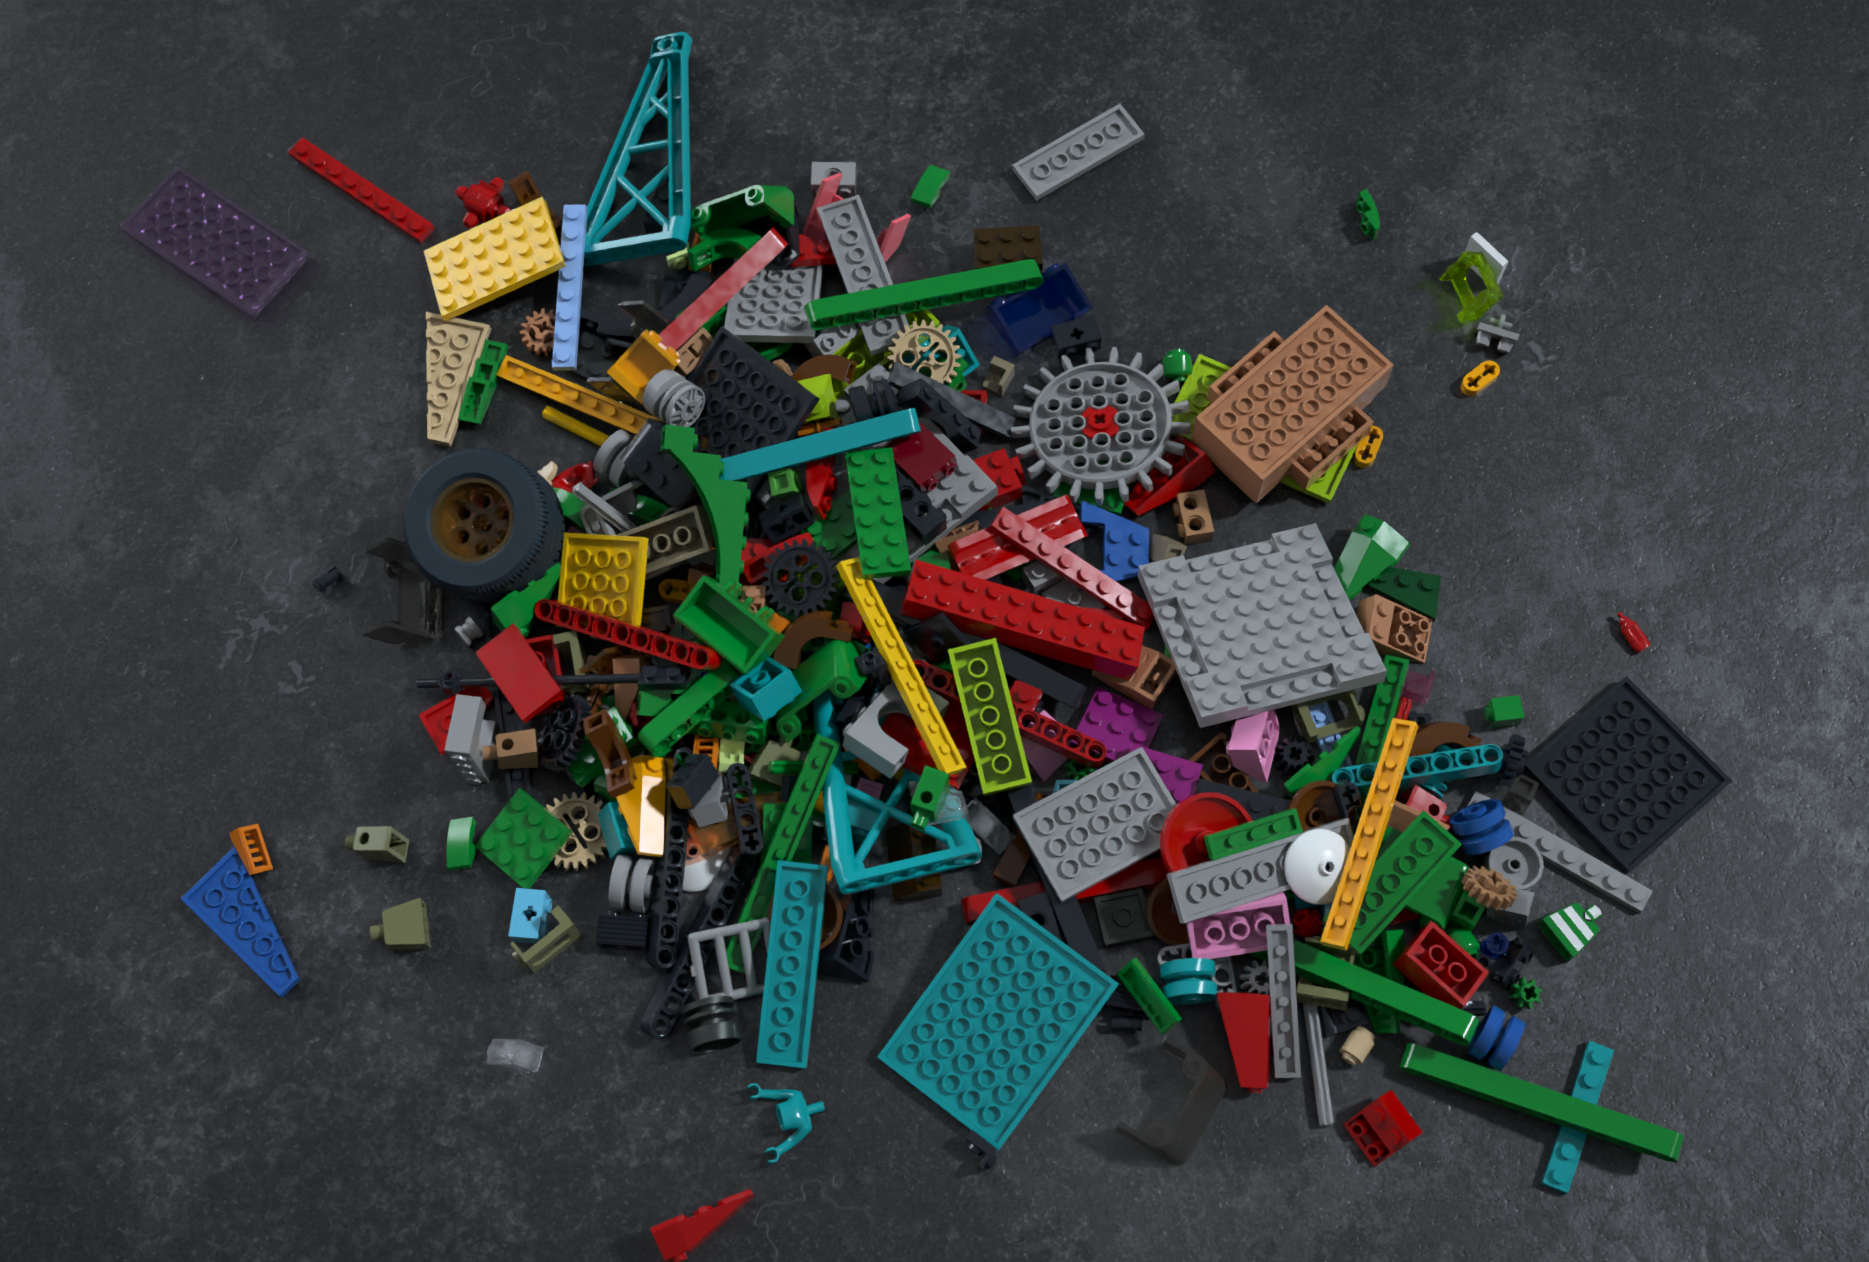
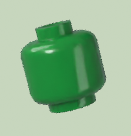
M1184 349L1168 351L1167 355L1162 359L1164 376L1168 380H1173V382L1177 380L1179 384L1184 383L1186 378L1193 373L1191 355L1186 353Z
M1452 927L1446 931V934L1474 959L1478 957L1480 944L1470 930L1465 927Z

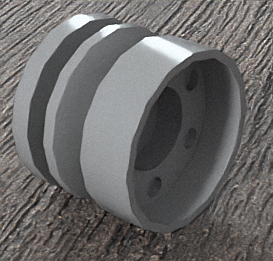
M666 369L654 375L648 382L642 401L644 408L655 417L660 418L665 424L689 427L699 418L704 408L705 393L701 388L687 381L685 377L676 371Z

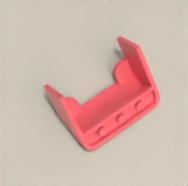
M841 173L821 181L804 226L803 233L805 236L828 241L818 215L817 207L843 200V198L836 194L843 176ZM906 214L891 221L889 228L883 230L879 238L875 237L885 263L899 247L911 215Z

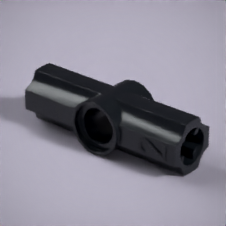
M869 674L861 688L852 696L844 699L833 719L835 726L844 731L849 723L854 724L856 722L859 712L864 707L868 708L870 706V698L879 683L878 680H873Z

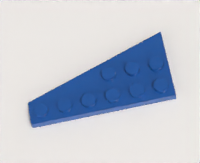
M234 846L180 899L283 998L300 981V977L252 876L249 875Z

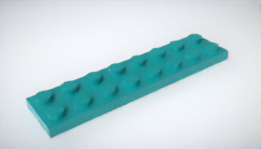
M781 860L777 862L756 1063L807 1068L828 865Z

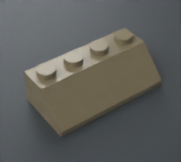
M698 505L615 535L649 538L646 574L710 552L714 537L705 506Z

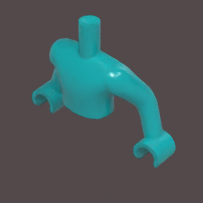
M751 1083L745 1090L753 1089L756 1091V1095L750 1096L748 1100L755 1101L757 1098L787 1100L775 1105L779 1125L782 1131L789 1129L797 1130L776 1148L770 1147L764 1152V1154L772 1153L775 1156L774 1160L767 1162L768 1165H773L777 1162L780 1155L796 1146L809 1134L812 1129L810 1115L825 1111L824 1104L821 1101L807 1105L802 1092L798 1090L761 1089L758 1084Z

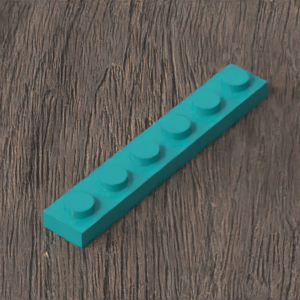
M1593 1041L1587 1042L1570 1096L1597 1105L1614 1050ZM1560 1125L1541 1185L1565 1195L1569 1193L1587 1134Z

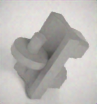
M1501 314L1500 319L1491 317L1489 324L1497 327L1479 323L1476 329V333H1478L1476 345L1488 348L1491 337L1500 340L1497 351L1508 354L1513 344L1518 341L1520 334L1502 329L1511 330L1513 324L1505 322L1506 315Z

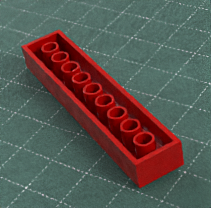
M915 559L911 568V575L908 576L900 610L902 615L925 620L943 612L961 632L988 640L996 638L998 643L1125 680H1130L1138 669L1145 629L1143 626Z

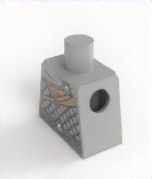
M1516 888L1515 891L1518 895L1511 908L1495 910L1491 905L1487 908V917L1525 929L1534 893Z

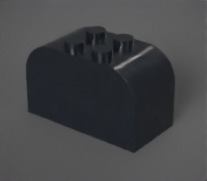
M648 418L624 450L620 459L664 501L679 511L695 505L704 506L695 486L681 466L667 452L660 451L662 427L668 424Z

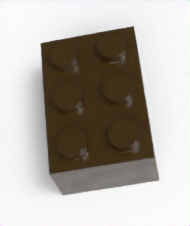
M1040 225L973 229L975 269L1033 259L1037 262L1042 274L1043 259Z

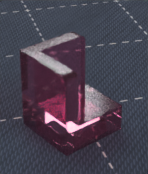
M1431 670L1428 676L1410 671L1402 697L1426 704L1430 697L1436 671Z

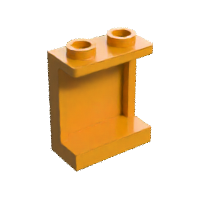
M647 329L607 371L640 404L643 403L644 390L654 375L662 370H673L680 363L678 359L679 354L670 346L666 348L660 342L662 338L653 330L649 332Z

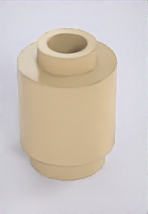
M1358 1026L1356 1030H1352L1340 1049V1052L1343 1054L1341 1058L1350 1065H1361L1374 1045V1034L1361 1026Z

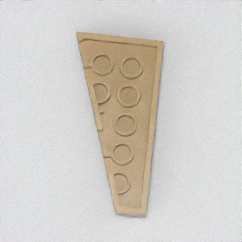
M426 312L427 439L430 443L451 447L460 422L458 416L469 376L472 377L477 358L481 357L484 342L488 340L491 327L488 324L458 318H451L445 321L439 314Z

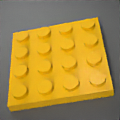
M564 533L558 601L641 626L649 538Z

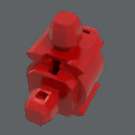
M496 177L490 183L480 180L478 185L472 184L470 188L458 186L455 194L457 198L464 202L465 209L468 211L463 219L464 226L472 229L479 222L483 224L512 211L510 207L504 204L503 197L500 196L504 188V181L501 178Z

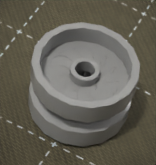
M623 429L613 433L603 443L597 452L593 465L596 472L603 477H609L610 482L618 488L637 481L639 478L620 459V456L634 438L633 435Z
M1512 837L1507 843L1491 850L1484 858L1482 865L1488 871L1493 869L1503 874L1502 878L1510 880L1509 885L1525 891H1529L1541 878L1544 869L1543 857L1538 848L1529 840L1520 837Z
M622 854L617 856L609 885L608 900L610 908L623 910L629 904L633 912H647L652 895L654 859L640 858L635 864L632 856Z

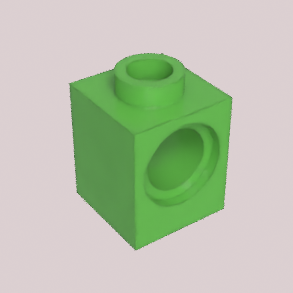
M786 468L768 473L773 497L786 500L800 492L804 495L799 471Z

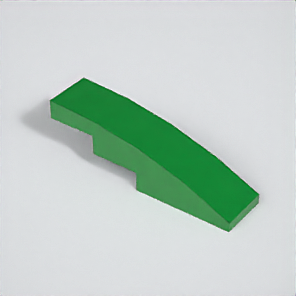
M485 340L481 357L477 358L472 377L469 376L458 420L481 425L499 380L497 372L507 355L509 348L507 344Z

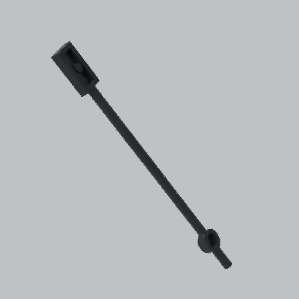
M686 665L643 666L641 673L557 675L552 677L558 685L637 683L640 691L686 690L691 669ZM457 671L445 672L440 678L417 680L418 688H441L442 692L446 695L456 694L463 687H499L492 677L462 678L461 674Z

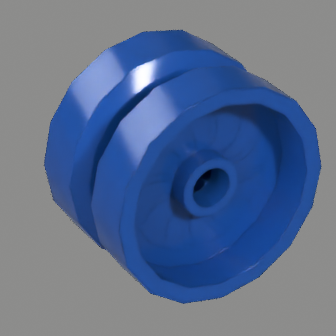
M1489 799L1473 803L1459 810L1450 818L1449 822L1454 833L1461 835L1458 841L1462 844L1460 847L1464 854L1476 855L1494 850L1507 843L1514 836V830L1510 821L1503 819L1506 812L1500 800Z
M1492 1005L1478 1026L1468 1047L1467 1054L1477 1060H1481L1490 1050L1487 1058L1488 1066L1500 1072L1514 1054L1525 1029L1526 1022L1512 1016L1502 1027L1505 1020V1011Z

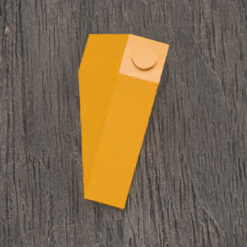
M639 755L631 758L637 779L634 780L635 789L616 797L619 803L618 810L626 819L629 826L627 830L637 854L662 857L666 791L664 758Z

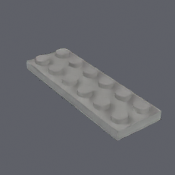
M1118 104L1014 163L1012 170L1037 201L1142 141L1145 134L1122 105Z

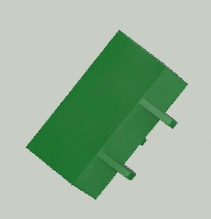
M703 575L674 613L673 617L740 672L747 675L771 656L785 637V635L769 624L775 611L764 606L756 613L750 608L754 602L751 597H748L744 603L737 598L742 590V585L739 582L731 580L723 587L713 578Z

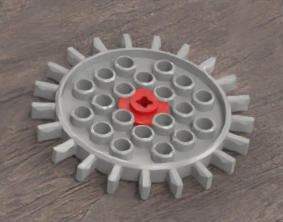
M1112 347L1109 354V362H1094L1092 349L1086 348L1085 360L1087 364L1073 367L1070 359L1066 355H1062V367L1065 372L1057 377H1054L1047 369L1042 367L1040 369V376L1047 383L1042 391L1029 385H1024V395L1035 400L1033 407L1014 405L1013 410L1014 416L1029 418V426L1011 427L1012 438L1031 437V444L1015 449L1016 456L1020 460L1036 454L1039 461L1027 469L1030 479H1033L1044 470L1050 472L1053 476L1046 484L1047 492L1050 494L1063 481L1073 485L1070 490V500L1072 503H1076L1081 489L1085 488L1095 489L1094 495L1097 506H1102L1104 500L1103 490L1117 487L1120 497L1124 502L1129 501V490L1126 485L1139 480L1148 492L1153 490L1151 478L1147 473L1154 467L1168 476L1172 474V466L1162 459L1166 451L1180 456L1185 454V445L1170 441L1172 433L1190 434V423L1172 422V415L1189 412L1188 401L1169 404L1167 397L1180 391L1179 382L1176 380L1160 388L1156 381L1164 374L1163 365H1157L1149 374L1143 373L1138 370L1142 365V354L1137 352L1128 366L1117 363L1119 359L1117 347ZM1117 382H1125L1123 385H1116ZM1095 384H1102L1101 387H1093ZM1072 386H1080L1078 389H1071ZM1141 399H1149L1148 402H1140ZM1122 400L1127 402V403L1122 404V405H1121V404H1117V402L1122 401ZM1096 403H1104V405L1099 407L1094 406ZM1073 405H1081L1080 408H1072ZM1051 407H1058L1057 410H1049ZM1143 418H1151L1148 422L1141 421ZM1120 420H1128L1125 424L1118 423ZM1075 424H1082L1079 428L1072 427ZM1052 426H1059V427H1060V428H1058V429H1056V430H1051V429H1050ZM1146 437L1153 438L1151 441H1144L1143 439ZM1123 439L1130 440L1128 443L1120 442ZM1100 441L1107 442L1105 445H1097ZM1077 443L1084 444L1082 447H1074ZM1054 445L1061 446L1059 449H1051ZM1123 459H1131V460H1132V461L1129 462V463H1123V462H1121ZM1100 461H1108L1106 465L1098 464ZM1080 462L1085 463V465L1082 467L1075 466L1077 463Z

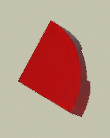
M1018 457L1011 458L1010 462L1021 485H1026L1025 476Z

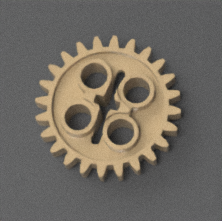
M922 320L921 326H918L913 321L912 329L904 325L905 333L897 331L899 340L891 339V342L896 346L888 347V351L892 352L893 355L888 356L887 360L893 361V363L898 362L911 369L921 357L919 353L924 355L935 342H938L939 346L928 357L929 362L924 360L915 371L918 372L921 368H927L931 373L930 378L942 384L944 381L951 384L952 381L949 375L957 376L953 368H960L961 365L955 362V360L960 359L962 356L955 354V351L960 349V346H953L952 343L956 340V337L949 339L950 330L943 333V324H940L938 328H934V321H931L930 325L926 326L925 320ZM918 337H928L930 344L927 347L920 346L917 341ZM941 351L945 353L946 361L943 363L937 362L934 358L936 352ZM905 352L912 353L914 361L909 364L905 363L902 360V354Z
M573 792L572 799H568L566 794H563L562 802L555 798L554 807L546 805L548 811L570 828L564 819V815L567 814L588 846L584 849L575 834L572 833L552 859V861L555 860V866L558 868L564 863L565 870L568 871L570 866L573 865L574 869L578 871L580 864H583L588 869L589 861L597 865L596 857L605 858L602 851L604 849L608 850L597 815L604 807L603 801L596 803L595 796L587 800V795L584 792L580 798ZM577 812H585V816L582 819H574ZM590 831H598V834L595 838H587V834ZM569 844H577L573 852H566Z

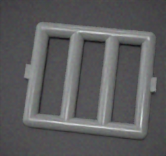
M768 918L694 932L688 935L692 959L690 969L692 977L695 976L699 1000L715 996H731L736 1000L763 994L764 983L757 985L748 932L763 929L768 955L770 921ZM738 934L747 987L733 990L724 937ZM714 939L723 992L708 995L699 942Z

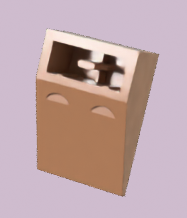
M1377 594L1359 601L1356 616L1364 633H1369L1378 654L1391 655L1422 664L1425 663L1432 619Z
M1142 646L1138 669L1130 680L1094 670L1091 675L1137 703L1153 710L1177 671L1172 659L1156 650Z

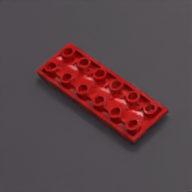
M1068 495L1017 515L1063 547L1088 537ZM989 527L947 545L960 573L984 580H989L1035 560L1034 557Z

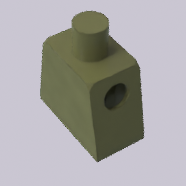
M779 734L777 742L767 740L765 745L762 744L748 768L750 777L782 788V776H797V774L769 773L770 761H800L801 752L790 748L793 739L787 743Z
M390 826L358 827L355 836L348 835L346 837V849L353 850L367 860L396 863L406 862L409 839Z
M421 898L384 910L382 912L383 924L370 926L372 941L385 939V944L390 950L431 949L426 903Z

